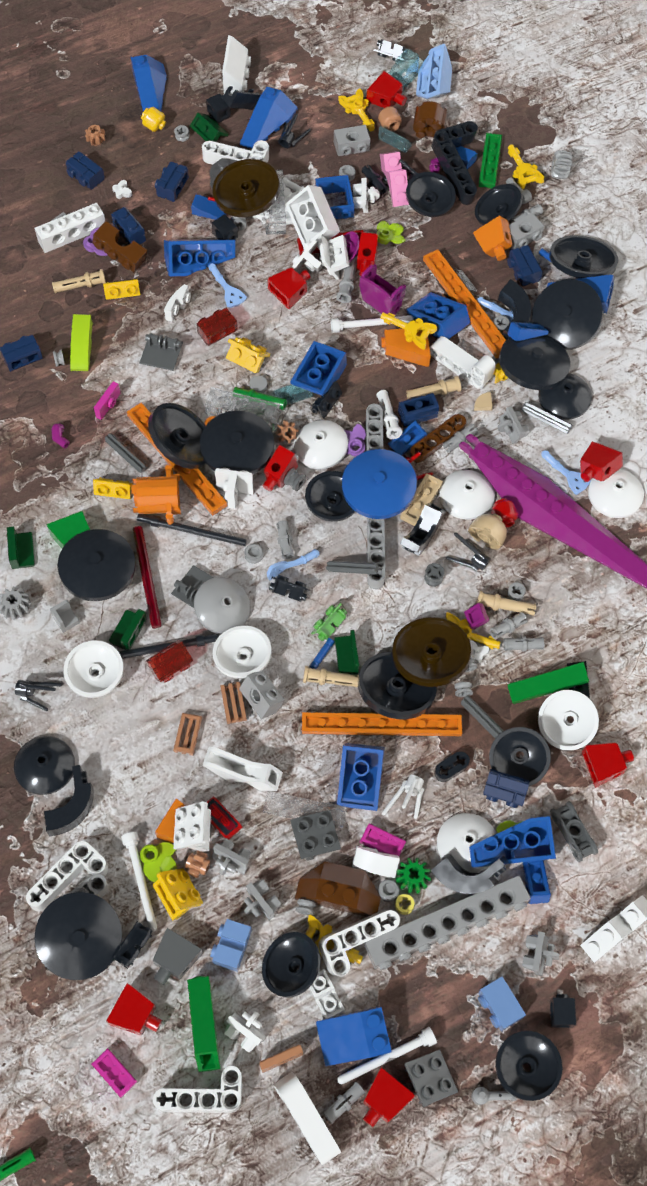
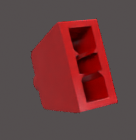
M385 71L367 89V100L369 103L382 108L393 107L396 103L404 106L407 97L402 95V83Z
M361 232L357 257V270L360 271V276L368 267L376 262L378 234Z
M288 268L267 279L268 290L287 309H290L306 294V281L310 279V274L306 270L298 274L293 268Z
M594 441L590 443L580 460L581 478L585 482H589L592 478L605 481L623 467L622 452Z
M281 445L278 446L264 469L266 480L262 486L266 490L271 492L275 485L280 488L284 487V478L292 468L296 470L298 468L295 453Z
M617 743L587 745L582 751L595 788L623 775L627 770L626 763L634 761L632 751L626 750L621 752Z
M127 983L106 1022L112 1027L142 1035L146 1027L157 1032L163 1020L153 1015L156 1010L155 1004Z
M381 1067L363 1102L370 1108L363 1117V1120L372 1128L380 1118L389 1123L412 1101L415 1095Z

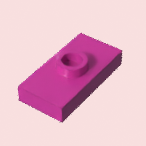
M113 381L94 406L96 418L102 420L109 409L114 407L117 398L121 394L118 383Z
M369 823L360 843L369 848L377 849L380 853L400 856L406 841Z
M108 1048L91 1064L120 1098L138 1083Z

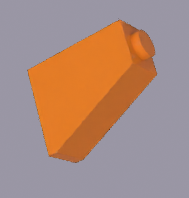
M405 329L384 330V337H381V347L385 348V355L429 367L431 355L428 337L426 339V348L423 350L413 341H406ZM420 330V331L417 333V336L420 337V335H421V333L423 332V330Z

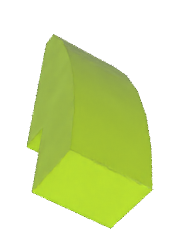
M73 314L70 355L71 371H89L93 325L91 315Z

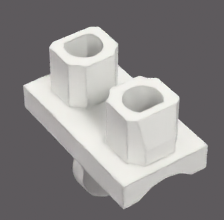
M361 178L360 184H353L354 196L361 195L360 197H353L354 209L363 208V213H368V200L374 203L380 196L379 191L375 187L368 189L367 178Z
M256 1011L252 1016L247 1012H244L241 1017L234 1013L226 1021L228 1025L224 1034L233 1040L239 1032L246 1037L241 1043V1047L247 1052H251L266 1038L264 1034L258 1031L262 1024L257 1021L259 1013Z

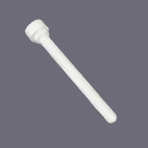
M411 315L395 317L406 323L414 320V317ZM338 318L331 319L332 333H338L343 328L388 325L381 318L342 321Z
M126 833L121 836V839L126 849H129L148 927L152 931H156L157 923L137 850L139 842L138 833Z
M427 1027L421 1030L422 1033L418 1034L419 1037L391 1050V1053L383 1054L340 1075L338 1083L345 1084L422 1045L430 1047L436 1044L437 1041L431 1028Z

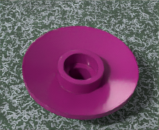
M353 231L344 235L349 263L357 254L360 243L358 234Z

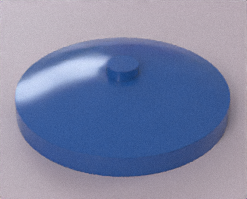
M374 449L359 454L349 462L342 477V491L348 505L360 515L372 519H387L402 513L412 503L417 489L416 474L409 461L400 454L385 449Z

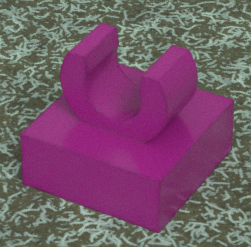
M477 603L464 612L470 629L475 630L489 622L482 603Z

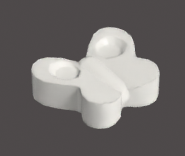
M121 180L118 185H113V192H116L117 199L132 196V191L127 188L126 180Z
M470 640L471 656L475 657L476 663H481L482 657L489 653V647H478L473 640Z

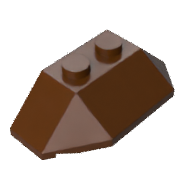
M324 861L299 878L295 900H309L319 906L368 917L378 912L381 897L366 871Z

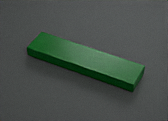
M486 133L478 187H495L502 135Z
M584 662L510 683L507 686L512 703L517 704L590 681Z

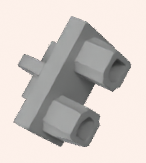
M512 406L507 407L506 412L500 416L499 420L501 423L498 425V430L506 432L512 444L517 443L520 438L526 437L529 433L528 426L520 424L522 420L521 412L514 411Z
M226 838L220 844L216 843L213 847L212 858L217 860L215 864L221 867L219 873L224 875L229 871L234 874L237 871L245 875L251 852L245 848H241L238 854L233 852L234 844Z
M261 880L254 885L250 882L246 885L247 892L254 902L249 897L244 900L247 905L244 910L245 914L253 913L257 918L261 915L257 909L259 907L269 921L274 918V913L280 908L281 902L275 895L267 901L263 899L262 895L269 891L265 881Z
M538 931V935H527L526 947L528 949H535V956L524 955L522 965L524 968L534 971L536 975L543 976L544 965L551 967L552 961L559 960L560 954L554 952V944H548L549 938L545 936V932Z

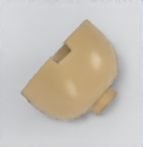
M482 514L478 516L468 529L470 535L477 542L482 540L486 542V547L498 550L503 545L507 535V529L502 522V518L496 514Z

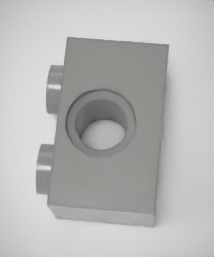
M366 125L334 130L333 142L338 156L370 151V137Z
M533 213L509 224L512 239L511 248L516 249L526 246L533 241H538L542 237L544 225Z
M263 670L247 675L239 688L260 719L275 714L285 700Z

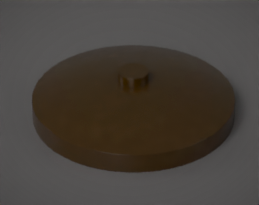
M244 159L231 163L220 171L214 180L212 193L216 205L224 213L234 217H251L266 211L274 204L280 193V181L276 170L270 164L257 159Z
M437 617L420 618L405 625L396 635L392 647L393 662L399 673L412 683L426 687L447 685L457 680L467 670L471 660L470 640L461 627L449 620Z

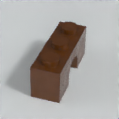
M105 221L93 234L92 244L98 250L107 253L111 259L121 263L125 269L131 270L134 273L146 260L147 250L134 240L128 246L118 245L116 242L119 240L120 230Z

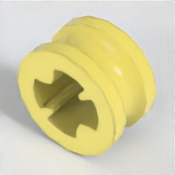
M408 894L400 895L395 902L397 912L401 915L410 914L414 909V899ZM402 900H407V903L410 902L406 910L402 909L403 906H399Z

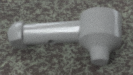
M513 178L506 180V184H512L520 190L523 197L522 204L532 200V195L528 189L523 190Z
M477 1087L471 1094L472 1101L476 1105H483L488 1101L511 1100L513 1102L518 1099L507 1091H488L484 1087Z

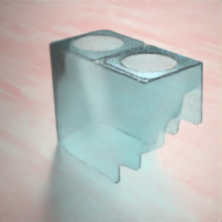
M410 49L404 50L396 59L391 71L388 72V74L402 83L403 90L418 75L419 55Z

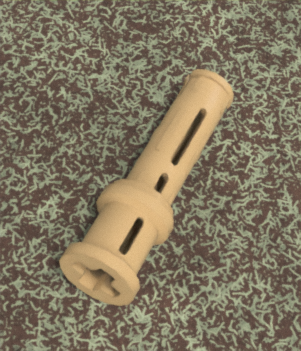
M100 269L98 272H85L84 276L52 282L54 292L57 293L84 286L91 288L92 285L104 284L106 281L103 269Z
M454 376L453 379L445 381L442 379L433 385L407 390V399L426 396V394L434 393V395H447V393L453 391L460 392V379L458 376Z
M479 591L477 603H482L484 607L492 608L494 611L504 609L519 613L523 612L532 616L535 614V603L501 598L499 594L490 595Z
M305 666L303 683L314 682L319 683V685L328 683L358 687L359 675L326 671L327 669L325 668L320 670Z

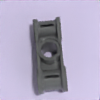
M570 801L558 809L553 808L550 810L553 821L560 829L574 858L578 862L583 861V858L591 854H598V848L594 840L590 837ZM574 828L579 834L574 835L569 829Z

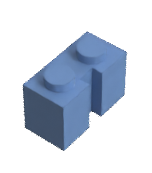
M226 919L225 925L221 924L218 931V936L221 937L219 944H214L210 957H213V964L238 972L252 932L251 927Z
M503 976L483 987L478 992V1000L484 1009L488 1008L492 1016L489 1018L496 1029L499 1027L501 1032L526 1016Z

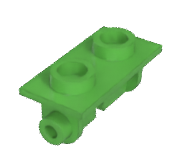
M339 603L335 606L332 604L325 611L326 616L323 619L320 618L313 625L315 629L311 634L318 633V638L321 641L327 640L336 630L331 626V623L338 627L346 618V610L343 608L339 609L342 604Z

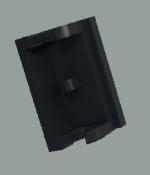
M229 86L221 98L230 108L253 110L261 95L259 92L253 93L254 89H249L248 92L235 90L231 94L233 86Z

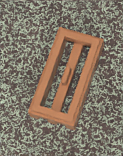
M236 682L233 685L230 683L227 686L220 685L227 724L247 721L242 693L239 690L240 682ZM234 689H237L242 717H238ZM228 690L230 692V698L234 714V718L230 719L227 697L225 692Z
M182 713L173 749L175 753H188L194 756L202 716ZM188 718L189 722L183 747H179L185 721ZM196 720L192 742L189 749L187 748L191 734V729L193 721Z
M298 1044L260 1061L259 1065L262 1073L302 1056L303 1050L301 1045Z

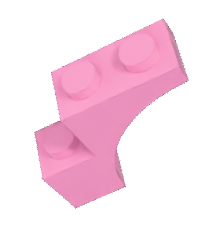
M397 151L380 154L381 169L387 178L392 207L409 205L406 199L407 174L406 170L401 167L399 162L401 159L400 152Z

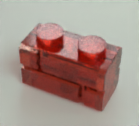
M227 307L222 310H216L213 315L207 318L203 317L196 323L197 332L207 346L238 330L237 320L231 315Z
M177 640L145 662L155 679L166 683L174 678L173 674L177 671L183 672L187 670L193 659L183 642Z

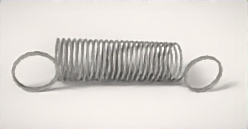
M457 270L456 274L471 293L476 288L462 270Z

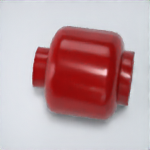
M505 498L497 500L491 509L492 515L500 516L506 528L511 527L518 518V512L514 503Z

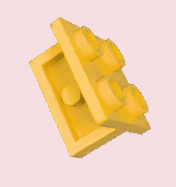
M236 337L235 339L229 338L228 340L231 346L226 359L254 373L259 372L264 358L270 357V353L266 352L267 348L261 345H252V341L242 337L241 339Z
M184 868L163 871L157 874L158 880L152 885L172 921L179 919L189 909L203 904L200 893L195 889L189 874Z

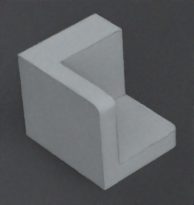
M64 600L50 608L55 622L63 633L80 624L68 600Z

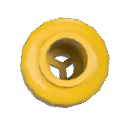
M155 107L146 108L141 116L142 124L153 132L159 129L162 130L166 124V121H164L165 114Z

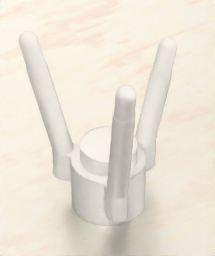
M409 775L408 780L403 781L402 786L383 810L382 815H385L405 790L407 795L402 808H406L411 796L417 795L414 818L417 819L424 792L422 788L424 780L416 775Z

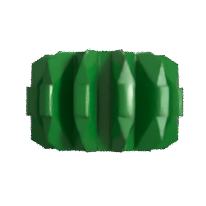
M407 858V864L401 862V869L396 870V874L399 875L396 878V882L402 883L400 887L402 890L408 887L409 894L412 893L413 889L419 894L420 887L426 890L428 887L426 883L431 882V877L427 876L431 873V870L424 869L427 864L426 862H423L421 865L418 864L419 858H416L414 863H412L410 858ZM412 872L413 875V873L415 872L417 874V879H415V877L411 879L410 873Z

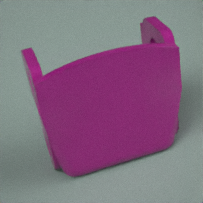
M371 265L360 277L359 286L362 299L381 314L384 312L396 315L402 306L406 286L394 287L376 274L377 265Z

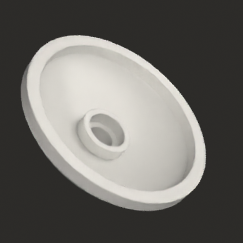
M317 420L306 424L300 429L296 435L297 439L294 440V450L298 460L312 469H327L335 466L344 458L348 450L346 432L340 425L328 420Z
M619 469L605 481L592 478L588 488V496L594 508L603 515L612 518H624L634 514L640 508L644 498V490L640 481L633 474Z
M459 470L451 473L444 479L439 497L442 506L448 513L460 519L472 520L482 514H486L491 509L495 499V491L483 474L473 470Z
M236 626L226 630L217 638L213 646V659L216 667L225 675L233 678H246L249 674L262 671L269 663L272 653L271 643L266 634L252 626Z
M88 641L78 645L69 653L64 663V677L68 686L75 693L83 697L96 698L110 693L116 688L123 676L124 666L119 652L112 645L103 641ZM95 671L99 672L97 676H93Z
M563 690L552 694L544 701L539 711L538 724L543 737L551 745L562 750H576L587 745L596 735L599 726V715L594 703L586 695L574 690ZM568 716L574 718L573 723L567 721Z
M472 813L454 815L446 820L439 830L437 836L439 856L443 860L452 855L463 869L474 873L482 872L490 866L472 868L469 847L497 833L493 826L479 815ZM466 837H471L473 842H467Z

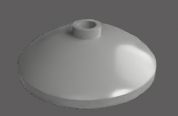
M215 577L207 580L198 588L194 598V610L198 620L205 628L214 633L222 634L230 628L243 626L246 623L250 613V602L245 590L237 582L225 577ZM224 599L228 600L229 605L224 603Z

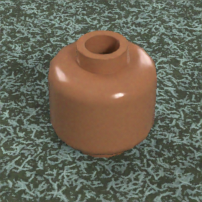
M395 107L384 108L378 117L382 128L384 127L392 132L396 131L402 123L401 116Z

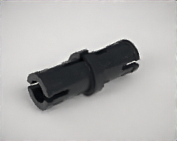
M365 165L361 172L369 180L368 183L375 187L380 195L382 193L385 194L388 187L380 179L381 176L375 173L370 165Z

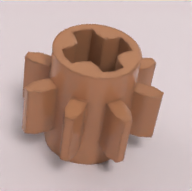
M91 125L85 130L86 141H90L92 146H98L102 144V141H105V130L100 129L99 125Z
M283 420V424H277L278 428L275 434L280 436L279 441L283 442L285 440V442L290 444V440L297 439L296 432L299 430L293 428L295 423H288V421Z
M197 851V854L191 853L185 865V868L189 869V875L196 878L200 874L206 875L211 861L207 859V853Z

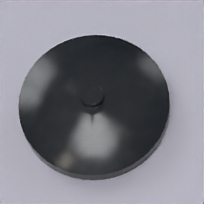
M571 235L559 238L553 242L549 253L550 261L558 270L579 279L612 275L618 264V256L613 248L598 239L587 236Z
M575 279L560 280L552 283L540 293L533 307L532 321L533 324H540L548 330L549 333L545 336L557 341L565 350H572L584 346L598 333L603 321V305L597 292L587 283Z
M545 335L521 341H515L510 337L502 345L499 354V363L504 374L514 383L532 390H548L559 386L564 382L570 370V358L566 350L557 341Z
M175 403L159 405L150 414L148 420L150 436L159 451L170 461L184 468L197 469L206 464L200 449L201 434L206 426L195 413L182 405Z
M229 411L216 416L205 426L200 438V449L205 463L213 471L216 468H228L233 471L244 470L255 474L262 470L270 461L274 451V437L269 425L259 416L246 411Z
M92 529L75 535L64 545L59 554L57 566L62 584L72 595L86 601H103L117 596L128 587L135 573L136 562L130 544L121 535L110 530Z
M392 652L379 653L369 658L363 664L358 676V690L364 702L375 712L393 719L403 720L421 716L430 709L437 693V687L417 685L404 678L394 665Z
M82 891L64 894L53 900L41 913L35 928V947L41 962L53 974L68 980L92 978L106 970L114 961L112 957L120 947L122 940L119 917L114 908L105 899L96 894Z

